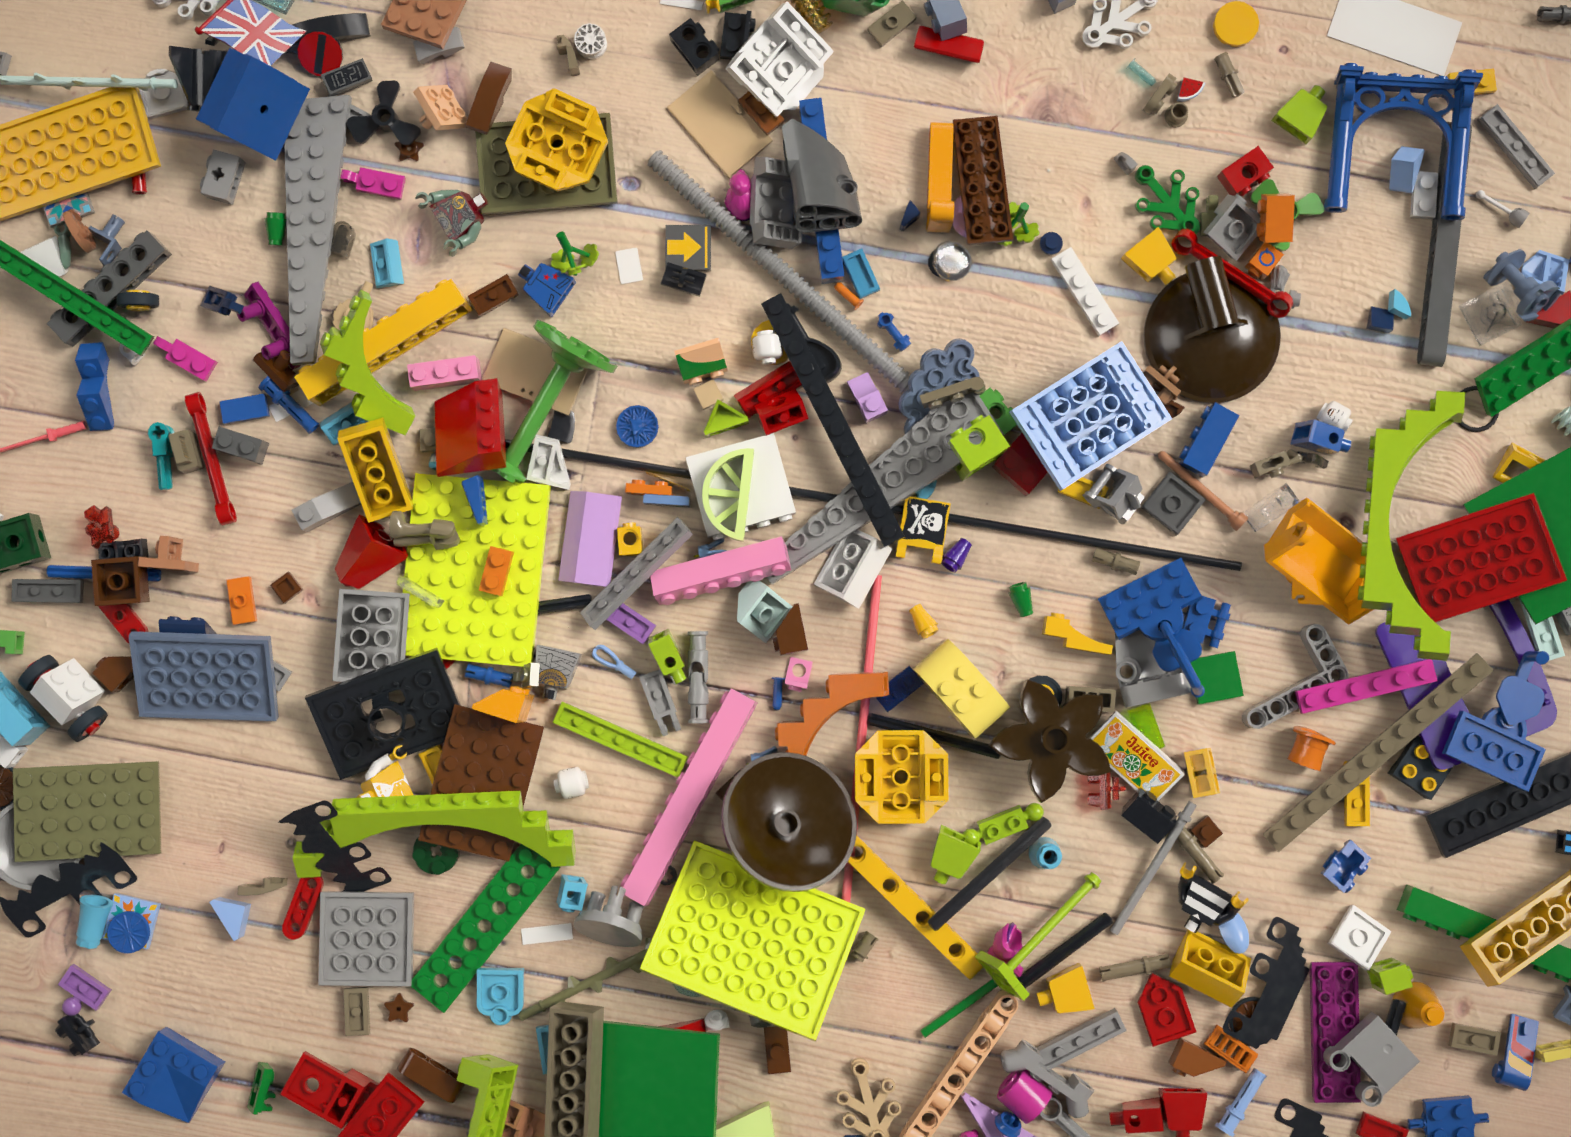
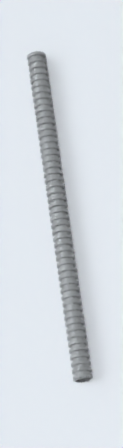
M662 150L656 151L650 157L648 166L653 167L654 172L658 171V175L660 177L663 176L664 181H669L668 184L670 186L673 185L674 190H679L680 195H685L684 199H689L691 205L695 204V208L700 209L701 214L705 213V217L707 219L710 218L711 223H716L715 226L717 228L720 227L722 233L726 232V236L731 237L732 242L736 241V245L738 247L741 246L742 251H747V255L752 256V260H757L759 266L763 265V269L768 270L769 275L773 274V278L775 280L778 279L779 284L783 283L784 288H788L790 294L794 293V297L799 298L800 303L804 302L805 307H809L811 313L815 312V316L821 318V322L825 321L827 327L830 326L832 331L837 332V336L841 335V339L843 341L846 340L848 346L852 345V349H856L858 355L862 354V358L864 360L867 359L869 365L872 363L874 365L873 368L879 370V374L883 373L885 379H890L889 383L893 382L895 388H900L899 392L902 393L909 390V372L903 371L904 367H899L898 362H893V358H889L887 352L883 353V349L878 348L877 343L873 344L872 339H868L866 333L862 334V330L857 329L856 324L852 325L850 319H845L846 315H841L840 310H835L836 307L834 305L831 306L829 300L825 301V297L820 296L819 291L815 292V288L813 286L810 287L808 281L804 282V278L799 277L798 272L794 273V269L792 267L789 268L788 263H783L782 258H777L778 254H773L771 248L767 249V245L753 243L752 231H747V227L745 225L742 226L740 220L736 221V217L731 216L730 211L726 212V208L724 206L721 207L720 202H715L714 197H709L710 194L708 192L705 193L703 187L699 188L700 185L694 183L693 178L689 179V175L687 173L684 174L683 169H678L679 166L677 164L674 165L672 159L668 160V156L663 155Z

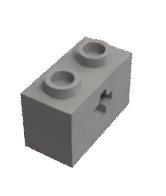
M213 149L212 155L207 159L206 176L200 182V193L206 198L233 205L246 162L239 156Z

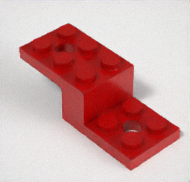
M305 1051L280 1095L342 1129L349 1123L379 1083L353 1068L348 1073H344ZM309 1078H315L319 1082L317 1090H311L308 1087L307 1081Z

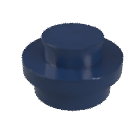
M1055 232L1044 234L1040 240L1041 250L1048 255L1057 254L1063 246L1061 236Z

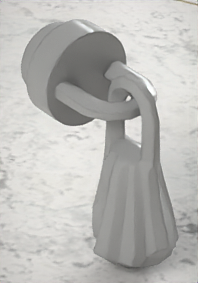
M1283 265L1275 266L1270 272L1271 291L1274 293L1275 290L1284 291L1290 276ZM1290 290L1289 294L1293 298L1292 309H1294V307H1299L1301 293H1297L1296 290ZM1273 300V303H1279L1282 300Z

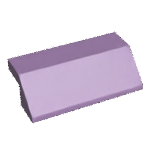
M570 491L558 581L602 587L610 584L622 501L621 496Z

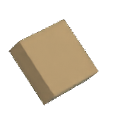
M714 379L694 388V392L703 410L715 405L717 399L720 401L724 400Z

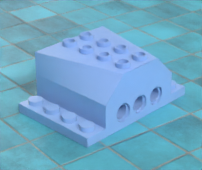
M1122 341L1009 412L1060 491L1172 419Z

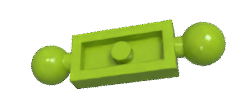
M1038 803L1029 804L1025 811H1022L1020 805H1017L978 821L979 830L967 829L962 834L966 837L968 844L975 845L976 842L983 838L985 844L988 845L1029 828L1026 820H1040L1044 815V810Z

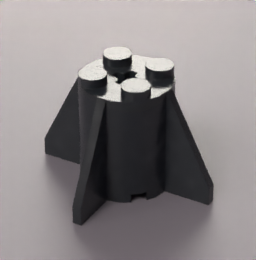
M169 46V57L186 96L188 111H200L228 50L202 51V49Z

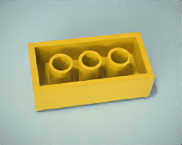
M384 418L339 430L337 439L368 523L389 517L393 511L406 512L412 510V497Z

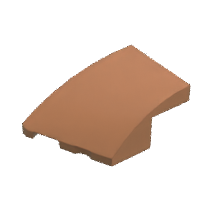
M510 1100L502 1137H544L545 1113Z

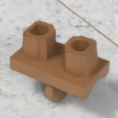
M1149 365L1143 374L1151 387L1156 384L1162 389L1157 396L1165 406L1172 399L1175 400L1181 393V390L1169 381L1171 380L1176 384L1180 380L1173 374L1177 368L1173 366L1168 370L1162 365L1156 371Z

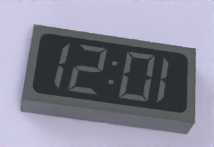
M363 58L321 74V78L330 96H336L373 81Z

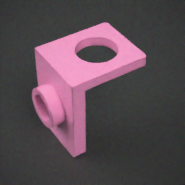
M790 657L784 684H789L788 689L799 692L802 691V688L807 689L813 662ZM803 664L806 668L805 675L796 677L792 672L793 666Z

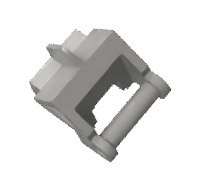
M1106 464L1103 468L1104 472L1092 488L1083 494V497L1094 508H1102L1107 514L1119 520L1120 524H1125L1135 510L1141 507L1140 503L1145 498L1140 493L1142 486L1137 475ZM1112 478L1115 481L1113 483L1114 489L1107 498L1097 496L1108 480Z

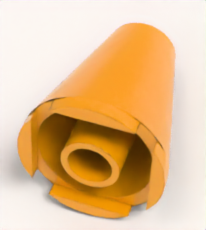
M1413 981V987L1394 993L1392 1000L1398 999L1406 1003L1401 1020L1403 1025L1413 1029H1420L1439 1025L1443 1021V1007L1434 990L1428 985Z

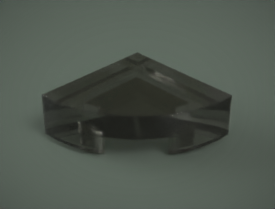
M1297 452L1302 455L1301 463H1313L1317 468H1327L1329 461L1314 453Z

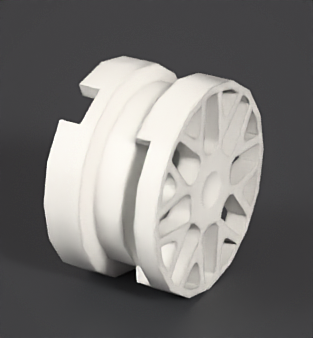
M588 23L577 29L574 41L577 51L582 57L594 60L604 55L607 49V40L601 27Z

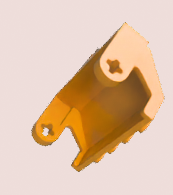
M1308 498L1288 509L1270 540L1264 544L1265 561L1282 573L1289 583H1292V599H1295L1297 595H1304L1302 598L1297 599L1298 604L1323 605L1348 625L1374 610L1361 608L1362 600H1358V588L1363 586L1364 578H1359L1360 565L1365 564V556H1361L1363 541Z

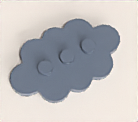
M953 339L946 345L944 350L933 348L927 350L922 355L920 369L911 373L908 379L909 390L901 395L898 402L900 412L907 417L904 426L905 434L930 411L929 407H923L919 395L961 382L966 378L980 377L978 370L971 365L974 358V348L965 339Z

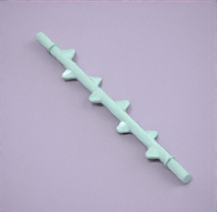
M34 73L33 76L0 75V85L61 86L68 90L71 89V86L139 88L143 91H148V88L156 90L157 88L176 89L178 87L176 79H156L155 77H151V79L121 78L114 74L111 75V78L48 77L38 73Z

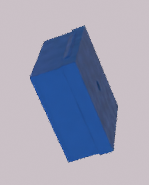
M229 48L196 120L276 161L310 89L263 61Z

